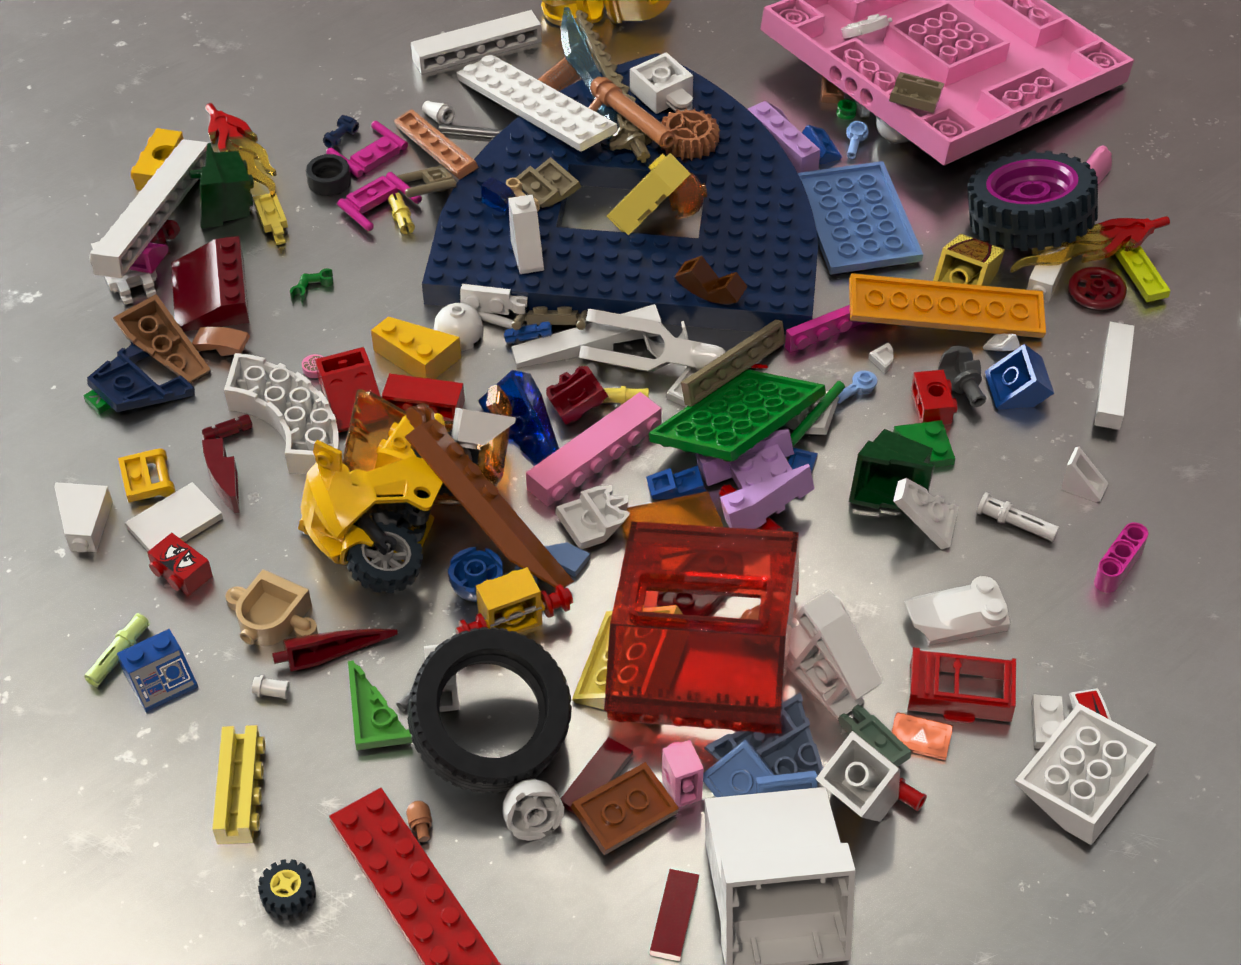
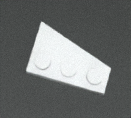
M908 478L898 481L893 502L941 550L950 547L958 506L944 503V498L938 495L931 496L926 488Z

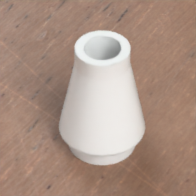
M426 101L422 106L423 113L430 116L438 124H450L454 119L455 111L449 104Z

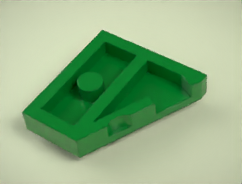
M942 420L894 426V433L933 448L930 464H935L934 468L953 466L955 464V456Z

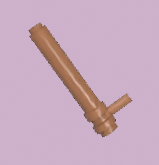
M596 77L591 82L590 90L595 100L588 107L589 109L597 112L602 104L612 107L662 148H669L675 143V135L670 129L623 94L621 88L607 77Z

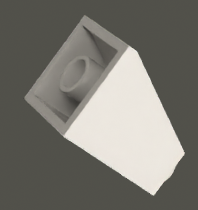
M854 731L849 734L816 777L819 783L860 817L881 822L899 797L900 769Z

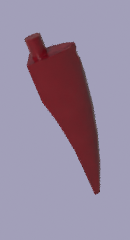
M343 630L284 639L285 651L272 653L274 664L288 661L290 671L292 672L318 666L334 658L398 635V630Z

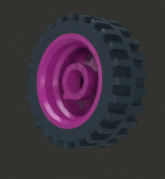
M1029 151L1027 154L1013 153V156L999 157L996 162H987L985 168L980 167L975 171L976 175H972L969 179L968 203L970 226L976 235L979 234L980 239L983 241L990 240V244L996 247L1004 245L1005 249L1012 250L1014 247L1021 248V251H1028V248L1045 250V247L1048 246L1060 247L1061 243H1071L1076 241L1077 236L1083 237L1086 235L1087 229L1091 230L1098 219V177L1096 176V171L1093 168L1090 169V164L1087 162L1081 163V159L1076 156L1070 158L1066 153L1058 155L1053 154V151H1045V153Z

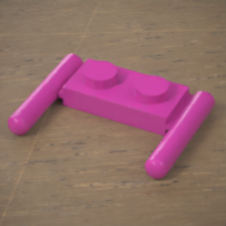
M373 121L371 123L372 129L383 137L350 156V160L333 148H328L326 154H335L343 157L349 164L350 173L360 178L363 173L370 172L398 155L401 149L406 150L408 143L378 121Z
M388 172L386 177L383 175L346 196V199H340L337 205L366 231H371L374 228L373 223L362 214L388 200L391 194L395 196V193H398L399 190L405 194V190L411 187L393 172ZM420 195L409 198L416 204L422 201Z

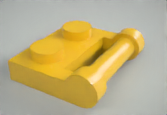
M158 448L118 458L128 503L159 495L168 497L175 493L174 483L170 481L166 465L167 454L164 449ZM154 463L156 465L160 482L152 484L147 464Z

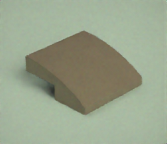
M900 72L889 101L934 113L945 83Z
M551 157L538 168L534 169L529 166L516 177L522 183V191L527 195H533V198L539 201V205L542 208L567 198L581 188L579 181Z

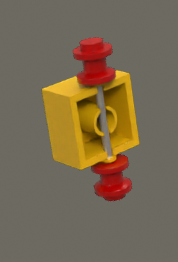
M528 567L514 570L504 576L486 580L476 585L478 614H476L475 621L467 623L462 619L459 621V627L455 628L456 634H459L463 631L470 632L474 628L487 627L491 629L496 627L521 633L542 625V611H544L548 618L553 617L554 610L562 608L565 612L569 611L570 604L573 603L572 594L568 588L564 589L561 584L555 587L554 593L547 594L544 590L540 591Z

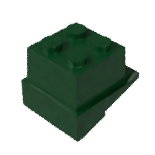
M207 143L205 167L189 170L190 180L200 179L201 229L223 226V221L250 217V207H253V197L250 189L254 188V181L252 175H248L246 160H242L239 151L214 152L211 143Z
M884 429L873 442L868 440L858 453L848 502L877 509L885 507L902 511L893 502L898 481L908 478L926 488L929 492L935 464H930L933 448Z

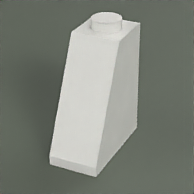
M533 195L508 198L511 244L519 273L544 271L538 214Z
M56 482L54 488L64 534L70 551L97 552L113 504L108 486Z

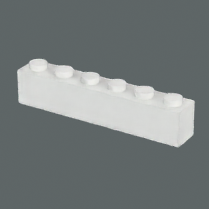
M529 10L412 41V59L421 74L473 61L487 55H495L542 42L541 24L533 11Z

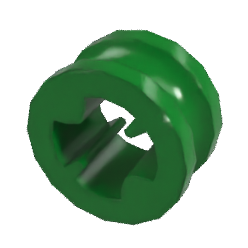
M844 99L838 102L836 113L839 118L850 120L856 116L857 104L854 101Z

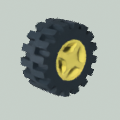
M286 859L280 860L281 864L279 865L276 862L272 863L271 870L266 868L263 871L264 877L260 876L259 878L260 886H258L262 905L268 914L272 912L273 917L277 919L282 915L283 920H289L290 915H293L295 919L299 917V912L305 914L308 911L307 905L312 907L314 903L313 898H316V890L312 873L309 868L306 869L304 863L300 862L297 865L296 860L291 859L290 863H287Z

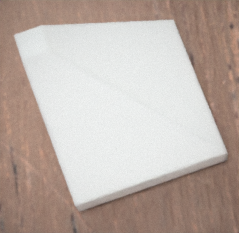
M995 334L983 346V349L1014 351L1020 347L1016 334Z

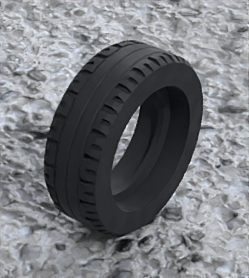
M482 627L471 629L470 632L463 631L453 635L451 639L443 641L435 648V651L428 655L416 675L410 692L407 720L415 749L418 753H421V759L427 766L435 770L436 775L446 782L451 781L452 785L464 790L470 789L472 792L488 793V791H491L492 793L508 791L515 784L523 780L536 778L550 764L567 736L572 706L570 705L571 695L569 686L566 685L567 680L563 675V671L557 666V662L551 657V654L543 649L544 647L540 644L538 645L533 639H528L525 635L515 631L496 627L491 629ZM475 664L498 665L516 673L529 685L538 703V723L533 736L521 749L504 757L488 758L466 751L449 737L440 717V699L448 681L461 669Z

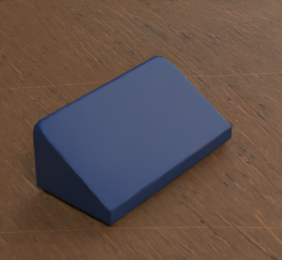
M811 125L805 127L802 134L820 149L819 165L841 160L840 152L824 129Z

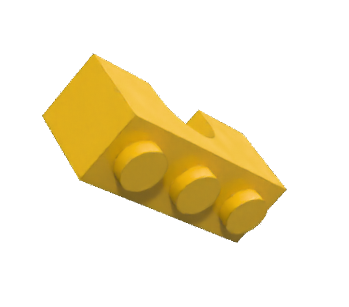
M156 128L152 137H149L147 146L140 153L136 165L131 169V179L134 180L136 190L144 188L148 180L153 177L157 169L161 167L166 158L173 152L174 148L184 139L181 131Z

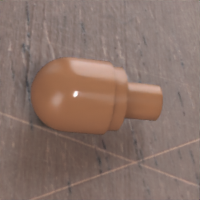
M414 801L408 806L406 811L408 824L413 832H417L418 841L426 842L430 840L428 829L432 827L430 808L423 801Z

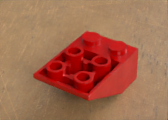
M364 347L315 359L318 380L323 394L335 415L338 433L387 420L374 373Z

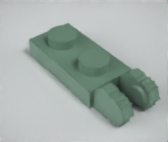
M858 704L852 709L854 717L859 721L858 724L845 713L839 716V724L848 734L854 731L897 767L911 758V750L875 715H871L861 705Z

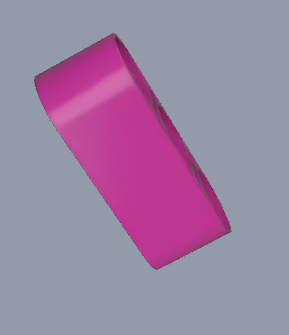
M1136 522L1127 524L1100 560L1094 579V585L1098 590L1104 593L1114 592L1142 555L1149 533L1144 525Z

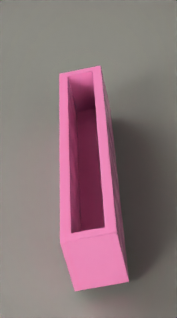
M639 392L526 472L527 490L547 507L555 501L561 500L566 493L582 485L587 478L594 473L600 472L605 465L614 459H618L623 452L632 446H636L650 431L661 425L662 408Z

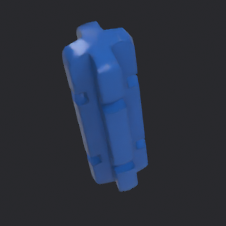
M547 321L540 323L539 326L532 324L522 326L519 330L507 329L505 330L504 338L507 344L517 343L516 340L522 342L537 339L540 335L547 337L552 335V326Z

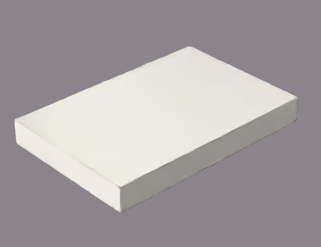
M191 482L126 521L125 525L141 545L149 551L170 533L175 534L186 542L222 520L223 516L222 512Z

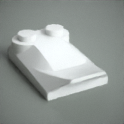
M980 576L975 578L971 585L920 595L904 601L914 627L925 634L929 645L1009 631L1010 620L1007 605L998 584L990 577Z

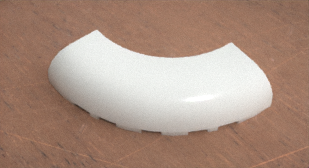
M239 353L234 354L224 388L228 410L256 416L270 424L280 433L286 442L285 457L289 473L307 475L308 471L316 463L313 453L316 440L339 450V433L335 415L326 397L321 391L312 386L309 379L299 372L294 373L286 369V365L282 363L275 365L266 362L263 357Z

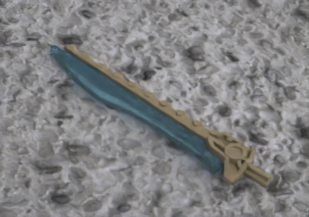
M565 7L561 23L563 52L566 60L582 78L590 93L592 94L590 90L591 82L596 77H601V74L584 39H586L603 77H607L621 88L623 94L635 102L636 98L627 94L630 88L621 83L623 76L615 73L617 65L609 62L611 55L603 51L605 44L597 41L600 35L592 31L594 24L586 20L588 14L581 10L576 11V20L582 30L580 31L570 8ZM602 104L598 109L600 115L615 123L617 121L618 132L608 137L610 150L623 148L632 150L637 160H641L642 163L646 162V158H650L646 145L652 143L653 140L612 107Z

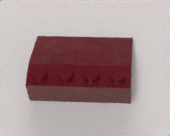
M239 236L214 239L171 262L174 319L183 332L199 330L201 327H225L250 323L244 257Z

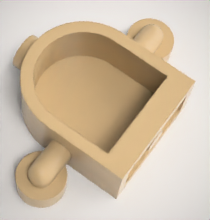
M262 569L247 589L236 586L226 592L225 598L228 607L236 611L241 631L240 638L249 645L268 646L277 644L286 639L293 630H295L296 637L318 633L315 620L308 617L303 618L312 607L309 589Z

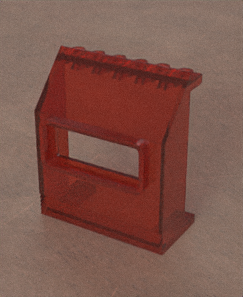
M631 521L610 621L604 711H607L608 720L646 723L650 725L662 724L677 727L687 726L782 734V705L795 598L799 593V532ZM647 591L761 599L758 620L643 612Z

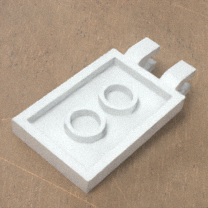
M99 242L91 244L92 250L98 245ZM128 270L122 278L104 276L110 291L114 293L119 292L124 305L133 303L130 294V288L142 285L147 298L157 294L153 282L157 278L156 270L152 274Z

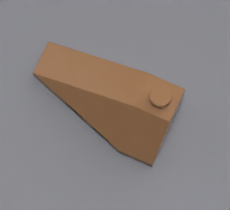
M157 294L113 317V320L128 340L172 372L185 378L189 383L211 372L209 366Z

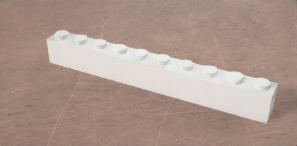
M183 139L174 148L170 156L166 158L153 177L148 180L136 198L120 215L115 224L110 227L106 235L101 238L98 245L90 252L89 262L93 267L94 275L122 278L198 180H190L189 170L205 167L207 143L209 142Z

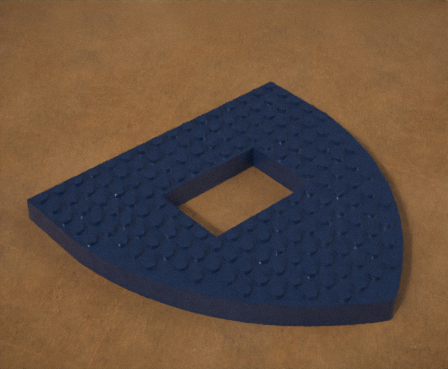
M651 54L618 64L615 73L622 75L623 80L621 83L630 88V68L661 54ZM683 66L693 75V109L695 108L698 112L704 110L705 114H711V117L716 119L720 129L718 146H716L714 152L709 153V156L702 155L701 159L696 157L692 161L690 158L682 160L681 157H676L690 175L672 193L704 195L699 238L631 233L628 236L625 232L563 228L561 225L567 198L553 205L540 207L537 212L544 271L520 274L511 244L509 203L504 190L506 181L509 178H516L529 166L536 169L551 157L577 179L581 186L632 190L651 171L648 167L661 154L665 156L668 154H666L665 150L661 149L660 145L653 141L646 145L650 158H646V162L642 163L641 160H637L632 150L625 148L610 150V139L613 135L581 152L519 116L493 138L475 157L474 160L479 168L458 180L456 187L453 188L438 219L422 281L424 305L435 306L460 303L462 284L511 289V296L528 297L527 307H525L526 313L529 310H533V307L538 306L547 307L548 310H557L558 307L569 306L572 307V310H578V314H581L584 310L588 311V309L623 314L655 304L661 323L664 325L682 326L681 321H684L685 326L757 332L772 321L780 320L783 322L784 335H786L787 329L810 321L813 317L818 256L816 225L803 183L787 154L773 135L747 108L731 95L703 76ZM601 72L567 86L559 92L589 107L595 100L590 90L591 82L596 77H603ZM630 90L627 93L636 98L635 103L659 122L662 121L663 117L668 116L669 112L675 113L671 108H668L656 114ZM602 104L597 113L617 124L618 112L612 107ZM703 256L719 278L737 272L748 287L737 303L719 304L692 294L674 276L685 261Z

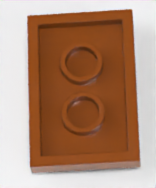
M646 762L577 799L571 805V809L603 855L608 854L676 815L679 810L677 804Z

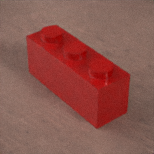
M389 373L382 393L385 413L405 415L409 407H416L420 403H425L429 405V408L433 409L434 414H441L444 421L454 422L456 408H463L465 402L464 385L454 381Z

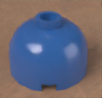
M470 547L459 551L450 560V567L448 569L449 582L454 592L470 602H477L476 585L486 580L503 576V564L499 555L485 548V551H477L476 547Z

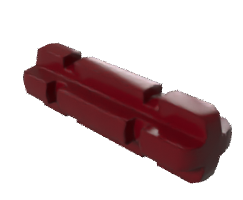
M248 414L239 416L238 420L233 418L215 424V428L210 426L202 429V436L204 440L216 439L217 437L225 438L239 433L240 429L243 431L251 429L253 427L252 421Z

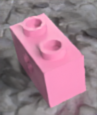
M691 740L682 743L675 742L663 748L662 782L666 791L678 807L701 801L704 768Z

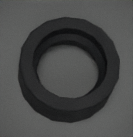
M324 154L315 157L307 164V183L310 190L316 194L323 196L340 194L350 185V167L347 160L341 156ZM327 171L340 173L333 178L317 177L319 174Z

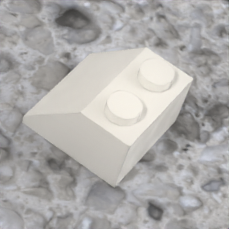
M456 408L451 437L462 447L476 449L477 444H487L513 425L516 418Z

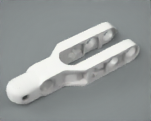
M588 309L586 321L660 335L664 340L665 349L660 357L650 359L581 345L579 358L653 372L670 363L701 369L726 353V351L716 345L675 338L658 321Z

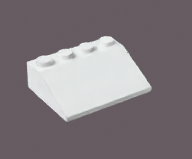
M1078 703L1015 779V784L1065 831L1092 845L1153 767L1156 744Z

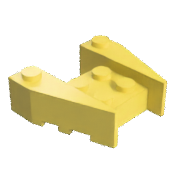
M671 153L667 156L661 154L648 167L651 171L606 216L621 232H625L629 236L690 175L688 170Z

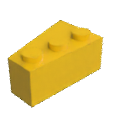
M389 316L371 330L374 351L413 377L436 379L461 359L460 337Z

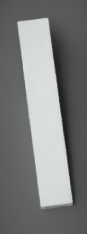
M655 304L621 314L661 323ZM592 322L587 324L583 330L575 327L552 334L551 336L511 346L516 367L520 368L579 357L581 345L613 351L614 343L644 338V332ZM646 333L648 337L659 336L655 334Z
M1111 321L1109 323L1094 422L1096 426L1117 430L1121 428L1135 327L1133 325Z

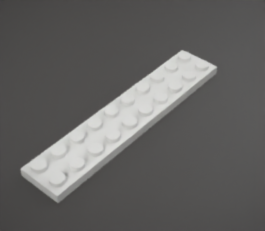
M494 55L484 56L480 61L466 65L464 69L456 72L460 82L581 152L618 132L615 122Z

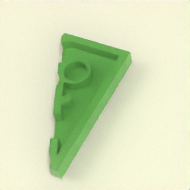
M354 660L348 661L356 750L412 743V736L409 730H406L398 720V715L395 711L388 707L387 701L378 689L367 680L361 667L356 665Z

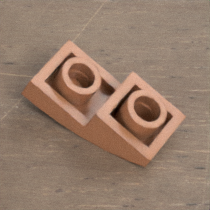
M201 327L192 344L197 351L217 349L221 356L234 355L235 353L241 354L250 335L244 331L225 327Z

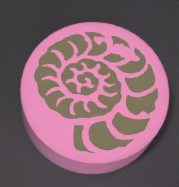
M313 354L303 359L302 370L305 376L318 378L315 359L322 358L323 356Z

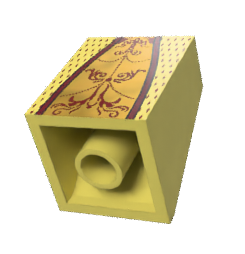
M960 234L943 247L933 281L989 286L998 273L1005 249Z

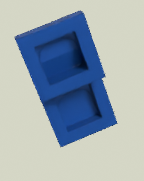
M698 466L675 474L669 468L646 476L652 499H675L706 491Z

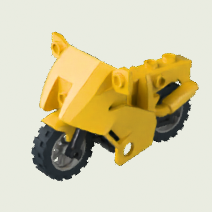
M438 413L434 414L435 419L445 426L443 416ZM406 415L399 424L396 422L392 424L388 432V440H381L376 450L378 455L375 468L368 472L360 469L350 472L349 468L342 463V451L316 440L313 449L316 463L307 473L300 507L302 518L299 521L298 530L310 536L315 545L335 564H347L348 571H352L353 579L356 582L359 580L361 586L366 589L368 587L373 588V591L381 593V591H386V593H394L395 590L403 591L408 584L411 586L415 582L423 560V554H421L422 547L435 518L430 514L431 507L438 494L443 495L446 493L449 496H454L415 449H411L412 445L405 436L413 431L414 427L409 423L410 421L406 418ZM462 447L471 461L482 469L483 459H481V450L477 449V447L476 449ZM395 560H401L404 563L401 565Z

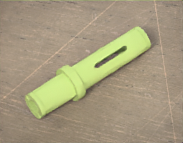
M136 613L130 623L123 630L117 632L114 642L84 675L85 680L90 685L99 687L105 677L118 664L117 653L137 644L136 640L150 625L145 616Z

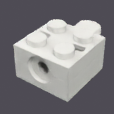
M667 52L630 68V91L656 114L668 108H671L674 112H676V109L684 111L685 108L687 110L693 109V75Z

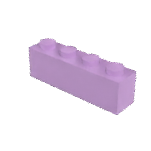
M767 101L748 108L777 140L797 173L819 169L820 149L789 122L781 109Z

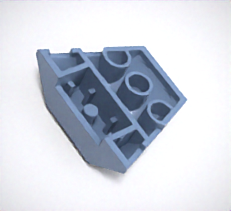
M801 692L777 705L775 710L733 734L728 733L704 747L716 759L720 760L747 739L775 775L815 771L818 776L823 770L818 748L813 741L809 728V718H806L802 705L803 698Z

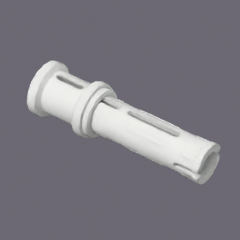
M988 492L984 493L976 514L981 515L983 513L997 519V523H1010L1051 542L1054 541L1059 530V526L1013 508V504L1009 501L1002 502L990 497Z

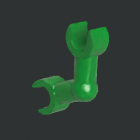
M325 268L319 273L302 274L298 284L290 289L291 300H293L296 294H301V302H304L306 300V288L309 283H321L324 286L333 285L332 269Z

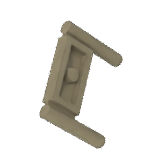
M443 165L396 175L405 183L421 179L426 183L425 185L407 188L405 195L408 198L433 192H443L456 187L455 178Z
M544 306L533 307V310H529L528 314L526 312L525 314H517L512 322V328L519 330L524 321H527V325H540V323L548 321L551 325H576L577 329L583 330L588 323L586 321L588 311L584 310L581 314H578V310H572V307L569 306L558 307L557 310H548Z

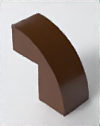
M703 256L685 261L674 276L692 294L719 304L737 303L748 287L737 272L719 278Z

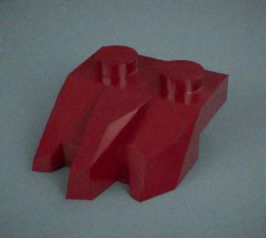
M579 366L572 375L568 372L559 375V383L546 388L547 397L566 425L579 420L583 413L591 408L600 406L604 399L609 397L588 366Z

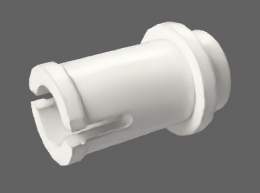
M265 675L254 678L252 694H257V697L261 698L262 695L283 699L288 698L290 690L289 681L267 679Z

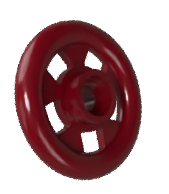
M1103 267L1082 268L1071 276L1068 283L1069 293L1072 298L1080 305L1094 310L1114 308L1123 302L1127 294L1124 280L1114 271ZM1090 276H1098V277H1100V278H1092V279H1091ZM1085 282L1086 285L1085 287H1080L1078 283ZM1108 282H1112L1115 287H1110ZM1109 293L1113 298L1107 300L1104 296ZM1089 294L1091 297L1095 299L1088 298L1085 295Z

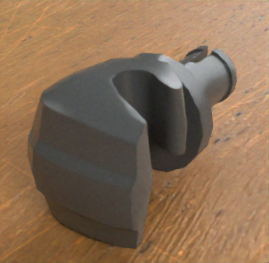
M950 347V349L943 353L938 370H944L946 379L951 381L952 390L958 394H966L972 407L983 405L987 398L979 388L982 381L980 360H973L972 351L968 347Z

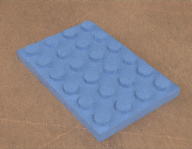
M883 161L798 173L812 208L818 244L830 274L920 262L923 260V252Z

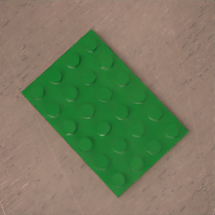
M747 369L692 407L687 406L648 433L649 440L663 447H673L684 452H694L705 457L723 459L726 462L735 461L761 440L769 437L775 430L784 426L793 417L801 414L807 407L816 403L818 399L826 394L825 385Z

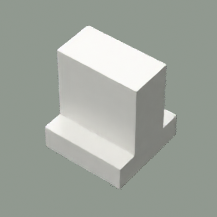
M819 787L706 798L705 844L721 920V947L725 965H809L851 960L856 870L848 843L840 842L826 788Z

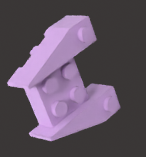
M788 429L774 431L769 437L761 440L735 461L726 462L723 459L705 457L702 454L695 453L699 469L707 486L733 478L739 489L720 497L725 520L734 536L762 526L767 522L766 518L774 512L779 514L785 510V505L796 497L801 499L814 490L810 465L806 464L792 470L785 458L794 454Z

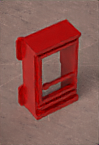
M913 647L910 661L911 687L908 710L943 714V718L946 721L967 724L973 723L975 718L1012 722L1016 707V658L1003 660L920 651V648ZM939 671L955 673L954 693L938 691ZM959 674L1004 680L1003 699L959 694Z

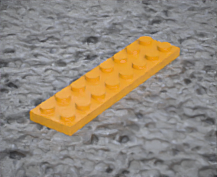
M853 273L849 277L850 321L993 334L1005 333L1044 338L1046 334L1043 291Z

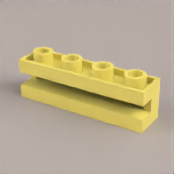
M257 725L245 726V734H236L234 726L222 727L212 828L217 844L253 843L254 831H259L260 818L259 813H256V805H261L262 801L261 787H258V779H263L264 774L260 754H265V737H260Z

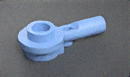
M853 121L846 129V135L851 140L847 157L850 159L856 157L859 142L864 141L868 137L867 125L862 121Z
M866 370L856 372L853 375L852 384L844 388L838 395V403L855 394L863 395L872 392L877 385L875 374Z

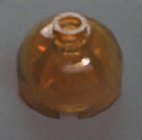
M690 173L669 195L672 212H678L674 216L677 220L688 218L698 213L703 205V198L707 197L705 184H700L698 177L693 173Z

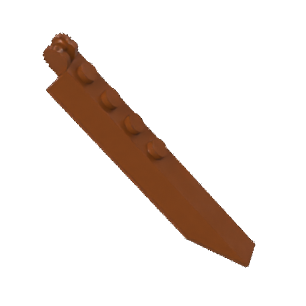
M420 403L416 407H409L405 415L410 421L409 423L414 427V430L407 434L405 438L507 559L521 568L528 567L531 574L553 587L561 584L565 588L572 584L574 580L500 495L497 487L490 483L482 474L480 467L473 463L465 454L462 446L456 443L448 434L445 426L435 419L433 409L429 408V405L425 403Z

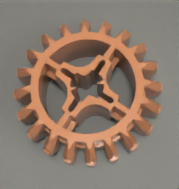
M685 108L684 111L676 109L675 113L669 112L668 116L663 117L661 121L675 135V143L669 148L661 147V149L665 150L666 154L671 153L675 158L681 157L682 160L690 158L691 161L696 157L701 159L702 155L709 156V153L714 152L716 146H718L720 136L719 125H717L716 119H713L711 114H705L704 110L698 112L695 108L693 110Z

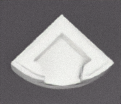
M889 343L870 352L868 358L884 374L890 370L894 360L893 348Z

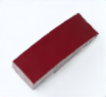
M223 438L202 440L207 470L217 494L233 513H240L238 471L234 456L227 457Z

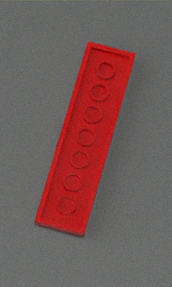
M382 788L329 815L330 822L423 965H501Z

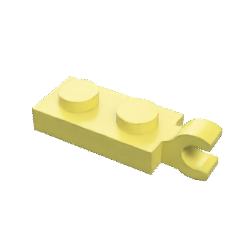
M276 192L253 197L254 206L265 233L272 231L276 245L286 243L283 229L288 228Z

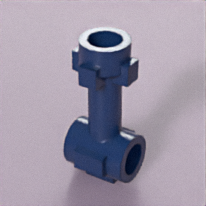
M341 115L337 121L338 128L324 135V145L328 148H334L336 145L341 144L340 138L346 132L354 135L359 129L357 120L347 115Z

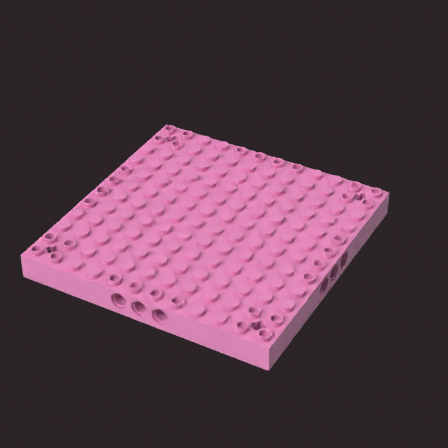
M782 0L764 7L760 28L770 38L778 42L813 68V70L824 76L844 93L851 96L859 104L863 105L943 165L949 164L1126 83L1134 59L1044 0ZM879 14V16L887 15V18H892V22L882 29L856 37L843 38L841 31L843 27L868 19L867 16ZM900 72L945 83L934 113L889 101Z

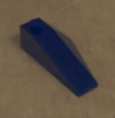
M511 370L478 400L483 411L486 413L516 418L515 423L503 431L504 435L508 439L513 440L520 447V450L536 465L559 449L542 394L530 373Z

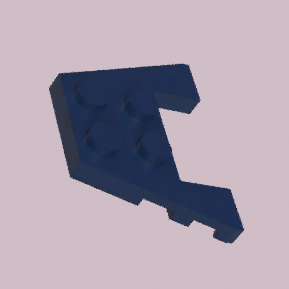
M132 342L126 349L121 348L117 352V357L111 362L107 360L87 377L88 386L116 412L195 395L194 386L182 376L161 385L156 384L134 364L150 355Z

